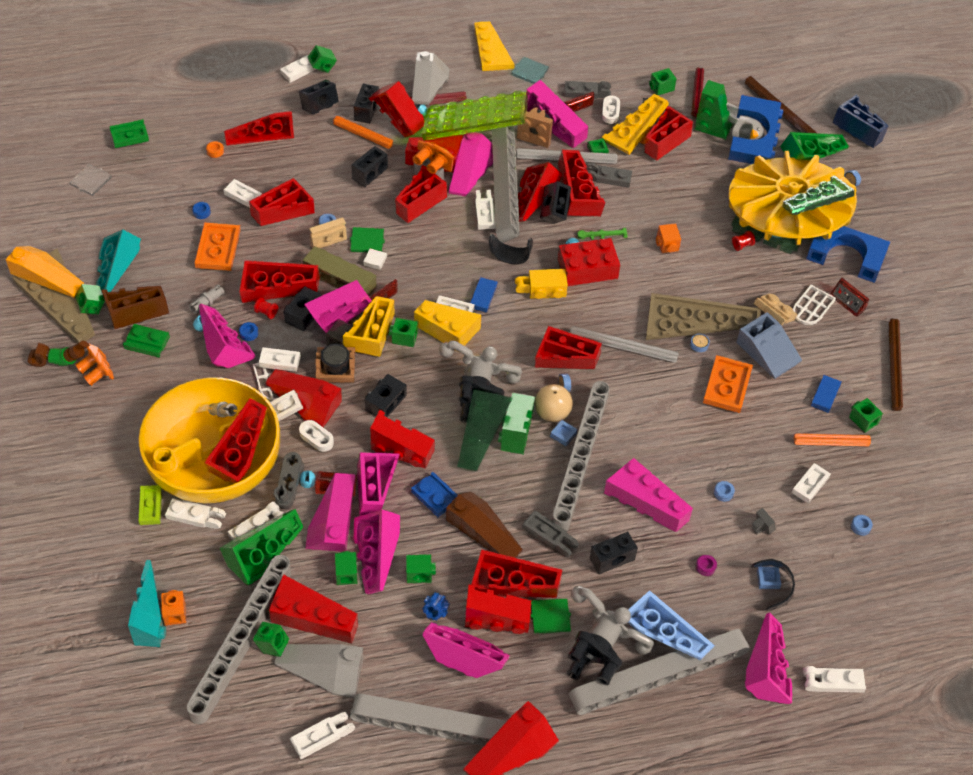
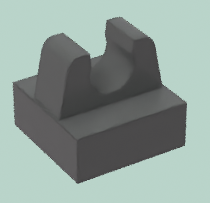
M763 508L756 512L757 520L752 523V529L757 535L765 530L768 534H771L776 530L774 520Z

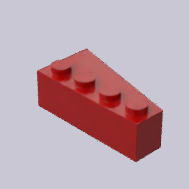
M562 150L558 161L559 171L563 174L561 183L571 187L567 216L601 217L606 202L599 195L600 191L594 185L591 173H588L587 165L579 150Z
M245 260L239 291L242 303L255 302L260 297L269 300L295 296L304 286L318 292L319 268L318 265Z
M481 549L471 585L475 586V590L485 593L487 589L493 590L494 595L505 597L508 594L516 597L557 598L563 570Z
M283 574L269 609L271 623L352 644L358 628V614Z

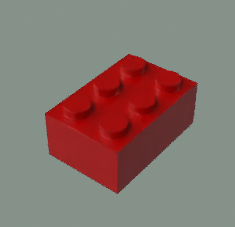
M611 238L559 245L557 260L560 269L566 270L568 286L618 279L620 262Z

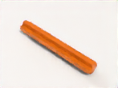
M336 116L333 120L334 125L387 149L393 146L392 139L343 117Z
M796 433L793 438L795 445L870 446L871 443L870 435Z

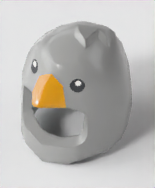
M740 115L739 120L734 125L732 137L757 140L764 137V129L756 119Z

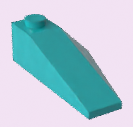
M123 229L103 238L99 252V259L102 262L97 270L100 273V277L96 281V285L100 286L101 292L102 290L112 291L140 251L141 238Z
M146 560L141 576L142 587L137 588V601H133L128 628L135 646L160 647L162 639L166 637V626H163L151 560Z

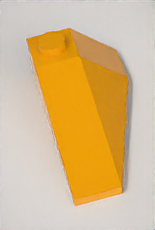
M31 246L15 247L6 259L10 274L73 298L77 295L81 284H84V282L47 252Z

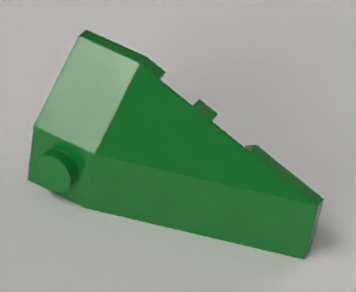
M790 132L780 147L783 153L784 151H789L790 158L811 160L814 155H818L820 159L849 148V145L841 134Z
M293 509L233 539L220 547V551L227 566L246 585H250L263 576L272 559L280 555L287 545H290L303 529V525L296 509Z

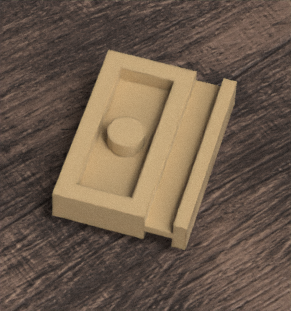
M342 217L309 228L311 232V247L323 248L347 240L344 218Z
M771 293L757 298L754 302V305L763 312H768L781 325L794 321L798 315L790 306L782 303L776 295Z

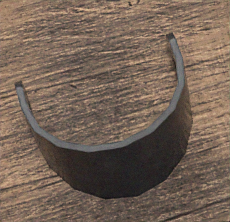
M494 234L490 235L489 249L498 260L508 264H522L529 259L533 247L532 238L528 239L527 247L518 248L502 243Z
M766 559L753 563L751 568L774 566L788 574L792 580L791 593L787 599L767 607L766 610L772 611L787 605L793 598L795 591L794 575L790 568L782 561L775 559Z

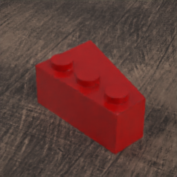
M400 81L380 88L369 97L371 102L375 101L381 107L379 111L382 114L386 113L392 119L390 121L391 124L404 138L414 135L427 124Z
M667 106L664 114L659 117L657 124H654L646 136L644 153L656 161L691 137L693 121L672 107Z
M422 165L420 172L413 176L412 182L406 185L395 199L396 214L407 223L411 222L447 198V182L438 175L431 174L427 167Z
M548 326L535 357V368L595 369L601 355L602 343Z
M379 410L370 427L371 450L376 453L400 454L398 461H404L414 467L426 469L435 451V440L414 428L409 430L400 425V420L396 419L394 422L384 416L385 412Z
M469 584L465 627H470L474 630L481 628L491 629L494 632L512 631L515 634L528 633L531 600L508 594L505 597L494 595L493 590L489 589L485 593L475 590V586Z

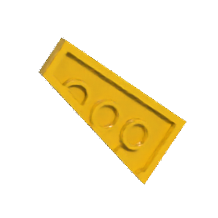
M474 22L482 71L514 69L515 64L491 22Z
M653 94L638 107L637 111L626 116V120L621 124L615 125L610 133L604 134L602 139L604 138L606 143L630 155L669 105L668 100Z

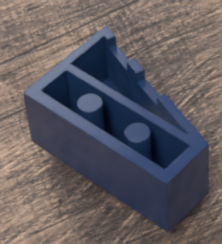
M856 94L838 107L832 123L850 133L853 137L858 138L867 146L874 148L883 141L889 126L876 113L872 114L868 110L869 106L867 104L863 105L859 101L860 97Z

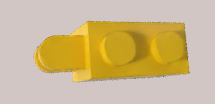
M565 269L529 270V276L515 278L516 292L529 293L530 299L561 298L567 296L568 284Z

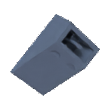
M768 312L740 329L736 343L774 379L802 362L800 355L781 324Z

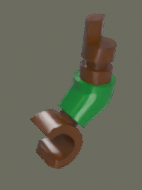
M81 341L71 347L50 349L47 345L38 342L36 349L31 350L29 353L28 363L35 367H43L48 360L51 364L69 366L75 363L76 359L84 356V349L90 345L87 341Z

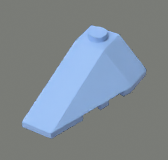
M650 590L628 609L631 614L628 624L635 630L698 660H701L715 646Z

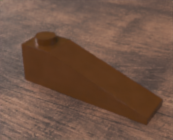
M466 492L459 494L446 507V521L489 551L517 558L522 552L521 546L488 503L474 493Z

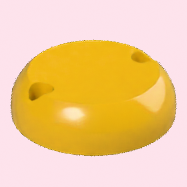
M203 378L176 386L162 395L151 406L142 421L139 433V448L142 461L149 475L163 490L190 502L202 504L220 503L244 495L256 487L268 475L275 464L280 449V426L271 403L264 395L250 385L227 378ZM249 398L267 407L252 463L240 482L225 481L210 473L204 462ZM219 402L235 404L237 410L233 411L237 413L234 416L227 417L213 416L208 411V409H212L209 405Z

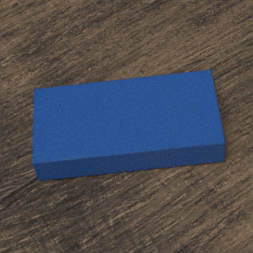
M480 277L470 302L474 304L475 310L488 312L498 285L497 281Z
M824 375L811 406L829 413L842 381Z

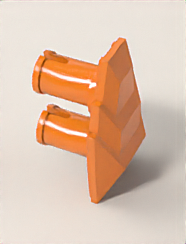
M418 141L417 149L420 151L413 156V162L416 165H422L428 158L431 160V163L427 165V170L431 174H435L440 168L449 172L452 171L454 156L448 150L436 144Z
M89 344L90 346L86 348L88 355L76 363L75 366L84 374L94 364L97 365L95 369L84 376L91 386L104 375L109 376L113 380V372L110 369L109 362L106 360V355L98 347Z

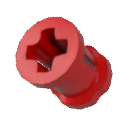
M746 231L743 235L732 237L734 249L740 251L746 246H754L755 237L753 233Z
M260 297L254 305V312L267 315L268 319H273L278 312V304H271L265 301L263 297Z

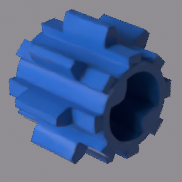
M434 593L431 597L427 596L425 598L422 610L428 619L431 618L437 621L440 617L444 618L448 613L447 609L450 606L448 600L445 599L446 596Z

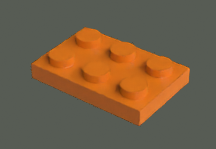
M204 222L195 259V268L232 271L241 231L240 225Z
M716 355L703 403L740 413L753 365Z

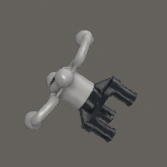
M456 341L442 343L439 352L443 357L452 356L455 349L464 354L463 362L468 365L464 370L465 376H462L459 381L461 388L459 401L462 407L460 420L462 422L464 420V423L472 422L475 405L489 400V413L492 415L501 414V405L505 392L502 388L491 384L492 375H498L501 371H507V381L511 384H516L521 379L522 369L511 364L500 363L497 365L492 363L497 357V351L491 346L484 348L482 355H473L472 350Z
M576 586L572 589L571 598L573 601L582 603L588 599L595 607L592 612L596 619L593 621V626L589 633L584 631L578 632L575 638L576 642L568 653V658L573 663L566 673L568 676L572 673L570 678L578 680L585 666L589 665V663L603 664L604 666L597 676V681L608 686L614 673L620 669L623 663L613 649L618 637L637 640L635 647L640 654H648L652 650L654 642L651 638L637 630L627 629L624 626L631 618L630 611L627 608L620 607L615 612L605 610L604 604L590 589L582 586Z

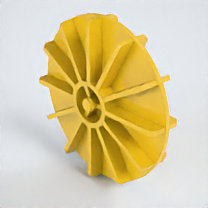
M784 151V158H773L771 160H765L759 155L755 157L754 164L744 169L739 168L736 170L735 177L729 187V207L740 218L739 224L742 227L751 226L764 232L765 240H769L774 235L784 238H795L796 245H800L801 238L822 236L825 240L831 238L832 232L850 224L857 203L856 186L844 177V169L842 167L832 169L818 163V155H814L811 160L790 158L789 151Z

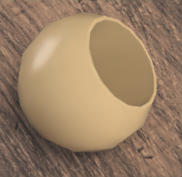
M551 384L539 390L534 404L537 414L542 419L558 422L569 415L573 402L571 394L566 388Z

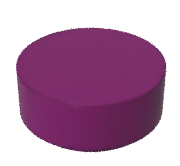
M702 555L697 559L696 570L699 574L711 576L715 573L717 562L714 557Z

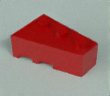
M463 135L409 138L405 149V164L414 166L413 156L420 151L417 149L418 141L420 140L436 144L448 150L454 156L452 171L450 172L454 173Z
M294 178L249 201L251 216L260 226L315 213L314 199Z

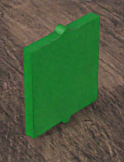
M353 227L352 237H350L351 252L368 253L369 249L382 252L383 243H385V239H383L384 229Z
M568 599L531 600L532 614L530 619L533 620L534 633L571 632V613L568 608Z

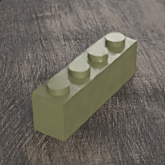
M314 246L303 259V264L318 265L319 280L336 288L357 280L367 295L370 296L377 287L376 275L372 272L366 271L356 264H351L339 256L328 253L324 249Z

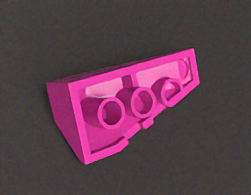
M465 130L449 188L450 194L466 197L476 185L477 180L484 176L489 166L493 165V144L482 133Z
M200 303L199 311L205 344L211 362L218 367L231 368L253 360L256 356L250 346L245 341L241 342L237 338L239 334L226 326L228 322L215 308Z
M334 474L308 527L305 549L347 551L355 474Z
M379 510L354 518L353 538L355 544H358L359 553L357 556L363 566L361 575L365 594L381 592L384 589L400 535V515Z
M770 612L764 618L746 669L745 687L757 699L791 704L792 680L787 678L786 668L789 667L788 660H785L782 649L786 648L782 624Z

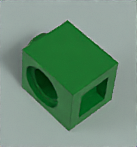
M667 68L653 72L649 86L656 95H662L675 91L677 78Z
M81 284L75 297L81 313L99 314L105 302L98 285Z
M396 318L394 325H391L389 330V336H392V344L414 347L418 335V322Z
M866 398L852 405L849 418L866 433L879 424L883 413Z
M343 551L335 553L337 585L358 584L356 552Z
M431 554L406 555L407 583H432V575H436V562H431Z
M262 621L253 641L263 654L281 657L289 637L281 625Z

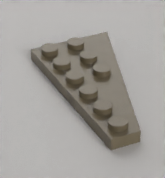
M58 249L49 253L50 256L65 267ZM15 275L12 277L13 282L77 343L87 341L95 336L86 313L80 312L76 298Z
M651 293L646 340L739 330L760 317L761 309Z

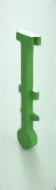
M626 228L614 231L600 230L597 232L580 230L577 233L579 239L591 237L594 240V237L597 236L605 239V236L623 235L624 238L628 237Z

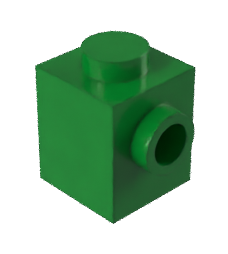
M315 45L308 56L313 68L328 73L337 61L332 50Z

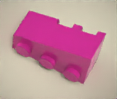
M355 280L305 303V306L329 336L363 312L372 300L359 282Z
M360 452L357 463L359 516L382 510L400 454Z

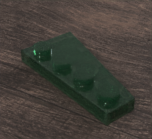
M834 175L830 177V181H822L818 187H810L806 189V193H798L784 200L783 208L791 215H798L808 210H814L818 207L853 197L855 190Z
M474 390L457 465L458 468L478 471L488 447L513 400L512 397Z

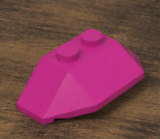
M431 622L423 632V637L436 661L448 668L463 672L466 676L479 678L498 671L504 667L510 656L496 645L456 628L444 625L438 626V624Z

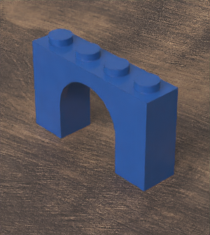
M741 95L737 118L739 119L740 115L756 119L765 128L767 135L757 140L733 136L728 160L754 164L756 156L760 155L765 160H771L775 157L776 151L772 150L773 147H776L778 137H775V134L779 133L781 123H778V119L781 120L783 110L780 109L781 102Z
M842 226L832 232V236L828 240H825L822 236L814 237L806 260L824 265L827 255L832 248L841 245L850 246L856 249L863 258V264L858 277L875 283L890 241Z

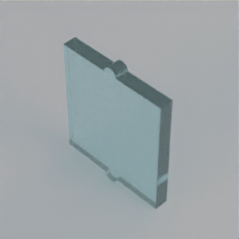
M523 57L516 64L511 75L535 84L541 78H544L549 66Z

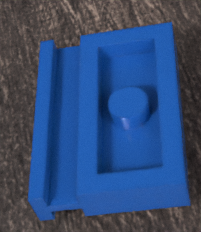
M434 472L411 488V492L437 517L445 513L446 507L458 496Z

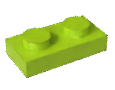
M159 485L140 486V525L161 523L162 488Z

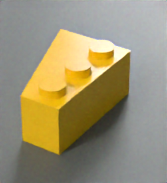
M376 296L363 311V315L359 320L353 323V327L349 332L343 335V345L345 347H355V352L380 357L395 314L394 300Z
M427 300L414 311V321L418 322V328L443 343L456 341L465 346L481 329V314Z

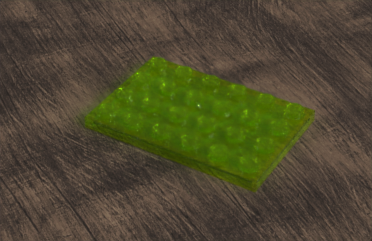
M514 91L512 94L507 95L501 93L495 97L483 96L477 100L466 99L459 103L449 102L442 106L438 104L432 105L427 110L422 138L423 140L525 124L527 92Z

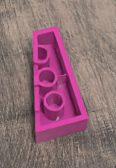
M541 80L526 89L525 111L530 112L535 107L540 111L545 110V113L553 119L552 134L572 148H575L587 139L588 125Z
M635 458L606 480L604 494L612 495L618 498L619 502L633 506L637 509V512L653 517L654 521L674 532H677L690 521L693 508Z

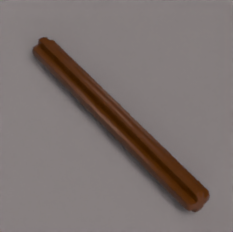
M752 76L745 79V84L762 99L781 102ZM781 102L780 109L783 110L782 116L802 133H817Z
M892 318L889 322L891 403L893 411H901L903 408L900 321Z

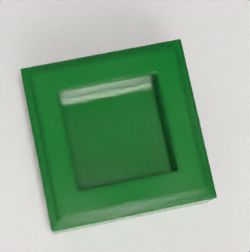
M604 138L587 142L590 152L609 153Z

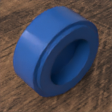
M198 202L192 207L193 215L197 219H205L211 214L210 206L206 202Z
M251 322L242 324L239 328L241 339L245 341L256 339L258 327Z

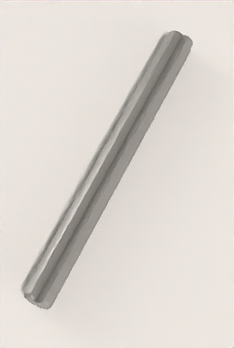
M517 148L516 158L559 161L561 155L559 150ZM580 152L584 162L617 163V154Z
M571 326L569 332L600 342L602 345L674 363L679 355L676 351Z

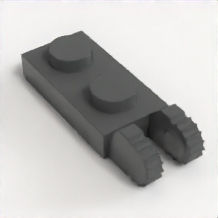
M565 81V97L578 98L588 94L584 98H605L611 95L609 90L611 84L607 81L599 83Z
M586 163V169L593 177L592 181L630 187L631 170L598 166L596 163Z
M535 510L522 524L523 529L567 558L572 554L571 550L561 542L564 541L574 549L579 546L578 541L569 535L567 531Z

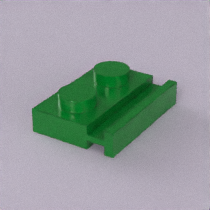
M143 119L109 126L115 148L149 141Z
M133 324L126 342L123 343V347L126 350L160 358V353L164 350L170 335L169 332Z

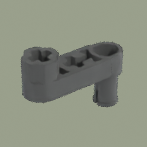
M290 452L285 455L278 486L274 490L276 502L282 509H288L293 505L300 475L304 470V463L296 452ZM289 477H291L293 480V482L289 483L288 488L290 491L287 490V484L284 481L288 480Z

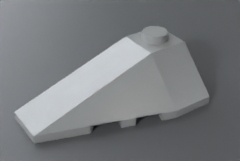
M427 51L417 52L412 100L415 104L429 105L436 96V92L442 89L443 83L449 80L450 68L434 53Z
M287 644L281 657L276 656L274 665L295 676L308 680L315 686L318 685L326 689L327 692L333 695L355 698L364 660L363 647L343 644Z

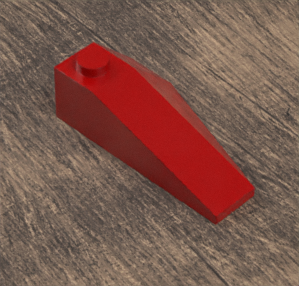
M292 111L273 113L224 131L226 146L294 138Z
M549 162L526 168L519 185L521 187V192L518 193L519 222L526 221L542 204L546 185L557 181L560 182L563 174Z
M275 369L265 382V385L278 397L295 390L303 406V409L297 411L304 421H315L323 428L342 402L341 388L324 380Z
M249 398L204 462L210 473L229 482L238 483L242 480L252 463L267 411L266 406Z
M527 701L464 767L463 771L467 775H504L505 772L516 767L520 768L533 759L537 760L543 757L559 742V739L545 716Z

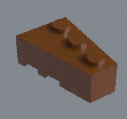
M161 286L137 287V290L131 291L120 288L118 292L102 290L105 305L114 329L169 314L166 297Z

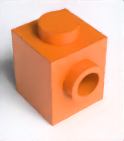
M676 223L659 225L656 244L660 246L661 252L679 251L681 237Z
M171 590L167 593H161L162 617L165 626L186 623V603L183 591Z

